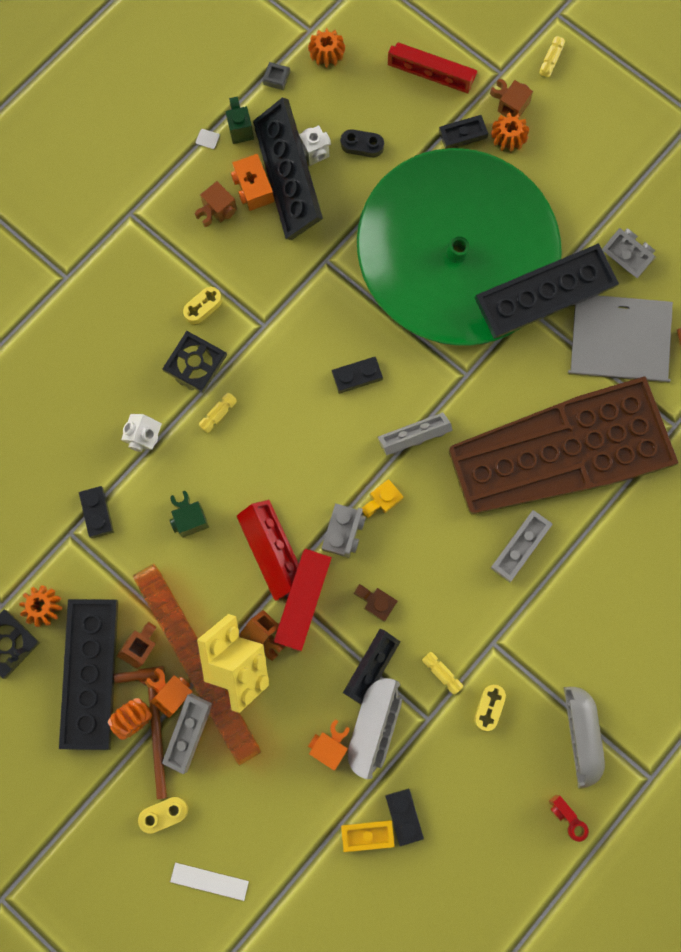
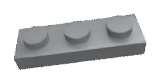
M442 412L378 437V440L387 456L389 454H396L413 445H420L434 437H441L453 430L450 421Z
M533 510L490 569L510 583L553 524Z
M192 693L187 695L162 764L181 774L188 772L212 708V703Z

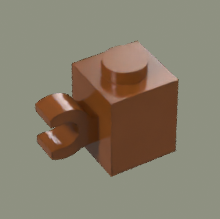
M498 79L496 86L500 87L501 90L492 87L490 91L492 97L500 99L498 112L504 116H507L509 112L512 117H515L518 113L521 116L531 102L533 91L526 84L519 83L516 80L507 88V83L503 79Z
M216 181L200 194L204 207L196 210L195 217L199 219L203 215L207 216L202 221L204 227H208L212 223V216L221 223L235 214L237 210L235 198Z
M264 610L251 618L239 634L241 638L263 644L265 655L271 661L278 657L274 649L279 653L285 648L284 645L274 642L273 636L277 632L279 624Z
M148 622L140 633L135 630L128 637L117 657L136 669L141 667L156 644L149 639L156 626Z

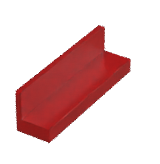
M399 42L396 43V46L391 45L388 52L389 66L469 94L477 75V70Z
M265 500L249 505L237 515V519L274 600L277 601L289 594L299 563L270 500Z
M309 549L303 550L274 638L275 643L290 647L298 652L302 651L332 557Z

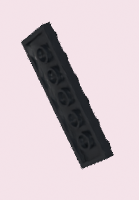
M282 97L253 120V125L285 239L293 240L321 221L323 216L289 99Z
M598 243L479 293L474 298L493 338L496 339L613 289L619 285V282Z
M68 599L59 749L111 750L112 731L108 720L113 714L118 600Z

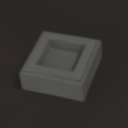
M269 62L263 78V85L284 90L290 74V67Z

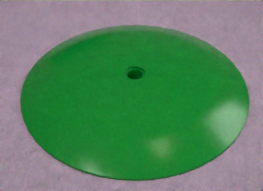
M447 148L424 152L411 157L389 171L368 197L361 213L357 231V255L361 273L370 293L383 311L403 328L417 336L437 343L455 346L486 344L518 331L519 329L494 339L474 297L479 293L558 261L562 255L561 237L555 215L547 199L535 183L522 171L501 158L481 151L463 148ZM453 247H460L463 252H456Z

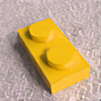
M392 820L341 825L344 852L395 847Z

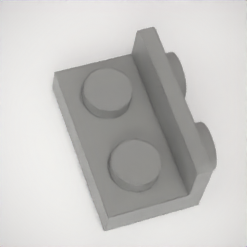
M619 228L602 250L638 279L650 263L657 258L653 255L656 250L646 242L643 245L635 240L638 236L627 228L623 231Z
M335 503L322 545L323 551L347 558L350 557L351 552L356 553L359 539L355 537L358 529H363L366 516L362 515V508L357 510Z

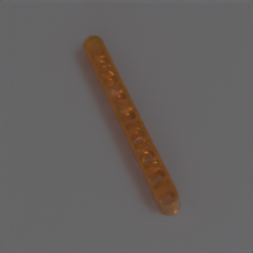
M153 563L133 575L138 588L200 698L213 704L209 714L238 765L240 766L262 753L241 714L231 710L227 689L204 682L197 642L198 638L157 566Z

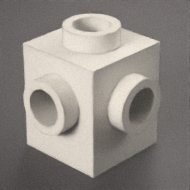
M320 126L307 128L299 134L309 166L329 157L331 141L328 134L322 132Z
M130 414L129 420L123 428L121 440L128 443L130 449L142 452L143 449L153 450L154 445L158 441V433L162 423L144 414Z

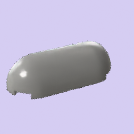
M380 679L368 688L364 695L349 744L348 761L350 767L355 774L364 779H372V773L377 767L382 768L386 759L402 704V697H398L400 683L394 679Z
M564 687L578 789L586 788L597 783L605 769L597 706L592 696L585 690L578 687Z

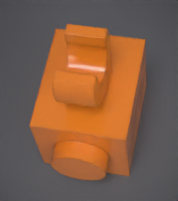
M156 668L154 674L158 676L159 681L153 682L150 678H147L145 681L149 688L154 689L158 693L150 702L170 718L186 700L187 695L193 691L189 688L190 684L182 677L177 678L174 675L165 683L164 672Z
M338 720L333 721L331 724L332 737L324 732L320 736L315 734L308 745L312 749L309 754L334 771L348 750L340 742L348 735L350 729L346 727L343 733H337L335 727L339 722Z

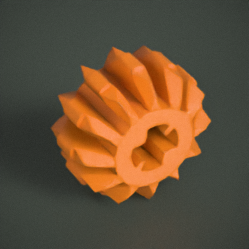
M326 28L325 32L318 30L317 35H311L308 51H310L312 61L316 60L318 66L324 63L326 68L330 63L336 66L337 60L342 61L345 44L343 43L342 35H337L336 29L329 32L328 28Z
M510 112L506 117L500 115L498 121L493 123L491 138L494 139L495 146L501 145V151L508 148L511 153L514 147L520 150L522 145L528 140L529 126H526V119L519 120V113L515 117H512Z
M41 585L39 590L32 587L31 595L23 594V597L27 600L26 602H20L19 606L25 608L21 611L20 615L27 617L26 623H34L35 627H41L42 623L49 626L51 625L50 617L55 620L59 618L55 614V610H62L61 606L56 605L60 602L61 597L54 596L56 592L54 589L51 588L47 591V587ZM39 602L45 603L44 605L41 606L42 611L37 610V608L40 607V603H39Z
M135 698L117 709L109 718L108 724L113 734L119 739L124 740L144 728L149 723V720H151L152 714L146 703L140 698Z

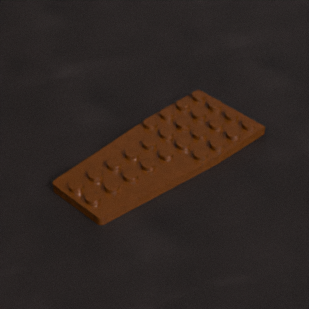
M646 376L577 396L454 444L449 449V455L468 511L473 515L613 485L676 466L679 463Z

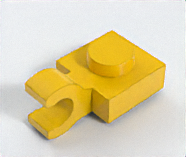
M388 479L370 493L373 500L362 508L363 514L369 518L380 508L386 513L399 503L404 496Z

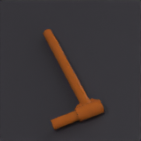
M164 666L142 668L132 672L115 673L114 682L139 681L147 686L145 683L147 678H150L153 682L159 681L158 676L154 674L156 668L161 669L164 674L165 669ZM148 687L149 709L152 714L150 721L157 799L167 798L165 769L164 764H162L164 757L160 710L150 702L158 693Z

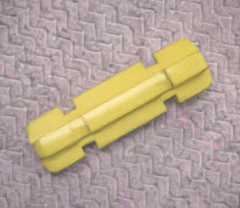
M556 36L553 39L544 63L540 68L539 73L541 76L550 77L565 43L563 38Z
M226 393L221 398L222 402L219 401L207 414V418H203L200 421L199 426L204 432L209 433L214 428L213 425L217 424L229 411L228 408H232L236 404L237 400L232 394Z
M429 652L422 659L423 663L432 669V673L444 685L448 686L447 689L452 694H457L463 688V684L458 679L455 680L453 678L454 675L441 661H437L438 658L433 652Z

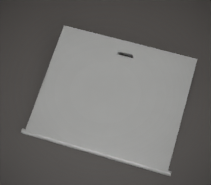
M596 295L575 304L571 370H568V373L637 379L646 376L649 381L670 382L671 379H668L673 302Z

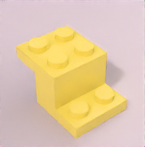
M228 614L197 639L204 682L228 689L232 711L240 713L269 686L264 646L261 643L239 637L236 616Z

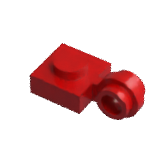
M555 795L549 800L553 806L550 809L560 822L563 819L568 822L567 832L572 840L577 842L584 841L589 834L588 826L577 818V815L560 795ZM577 826H580L582 832L576 836L574 830Z

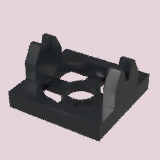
M186 331L162 370L174 377L180 385H185L189 390L196 389L204 393L225 360L227 352ZM190 346H197L198 348L197 351L190 353L183 350ZM205 351L212 357V366L204 362L203 354ZM193 355L201 358V363L196 367L188 364V359ZM178 357L185 360L186 368L183 373L178 368ZM202 369L207 372L206 375L200 378H189L195 370Z
M6 609L0 613V627L6 625L12 626L15 629L9 635H2L0 633V641L5 637H9L12 640V647L8 651L0 649V655L10 654L12 656L5 663L0 662V676L3 679H6L40 644ZM22 635L23 646L16 649V639Z

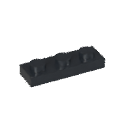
M379 629L343 694L362 705L366 691L374 682L380 679L401 641L387 631Z

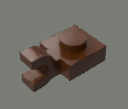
M361 584L353 593L367 602L364 608L366 611L383 622L386 621L398 602L379 588L373 594Z

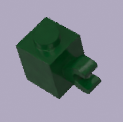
M238 96L229 98L231 110L225 112L232 143L237 144L254 140L247 106L240 108Z
M182 491L184 495L182 502H177L174 495L170 497L172 504L178 508L171 511L173 519H170V523L174 533L179 532L182 538L209 528L199 501L190 504V497L186 491Z

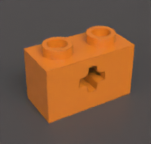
M258 154L232 162L234 171L230 173L235 185L239 184L241 191H238L242 204H247L249 211L274 203L273 191Z

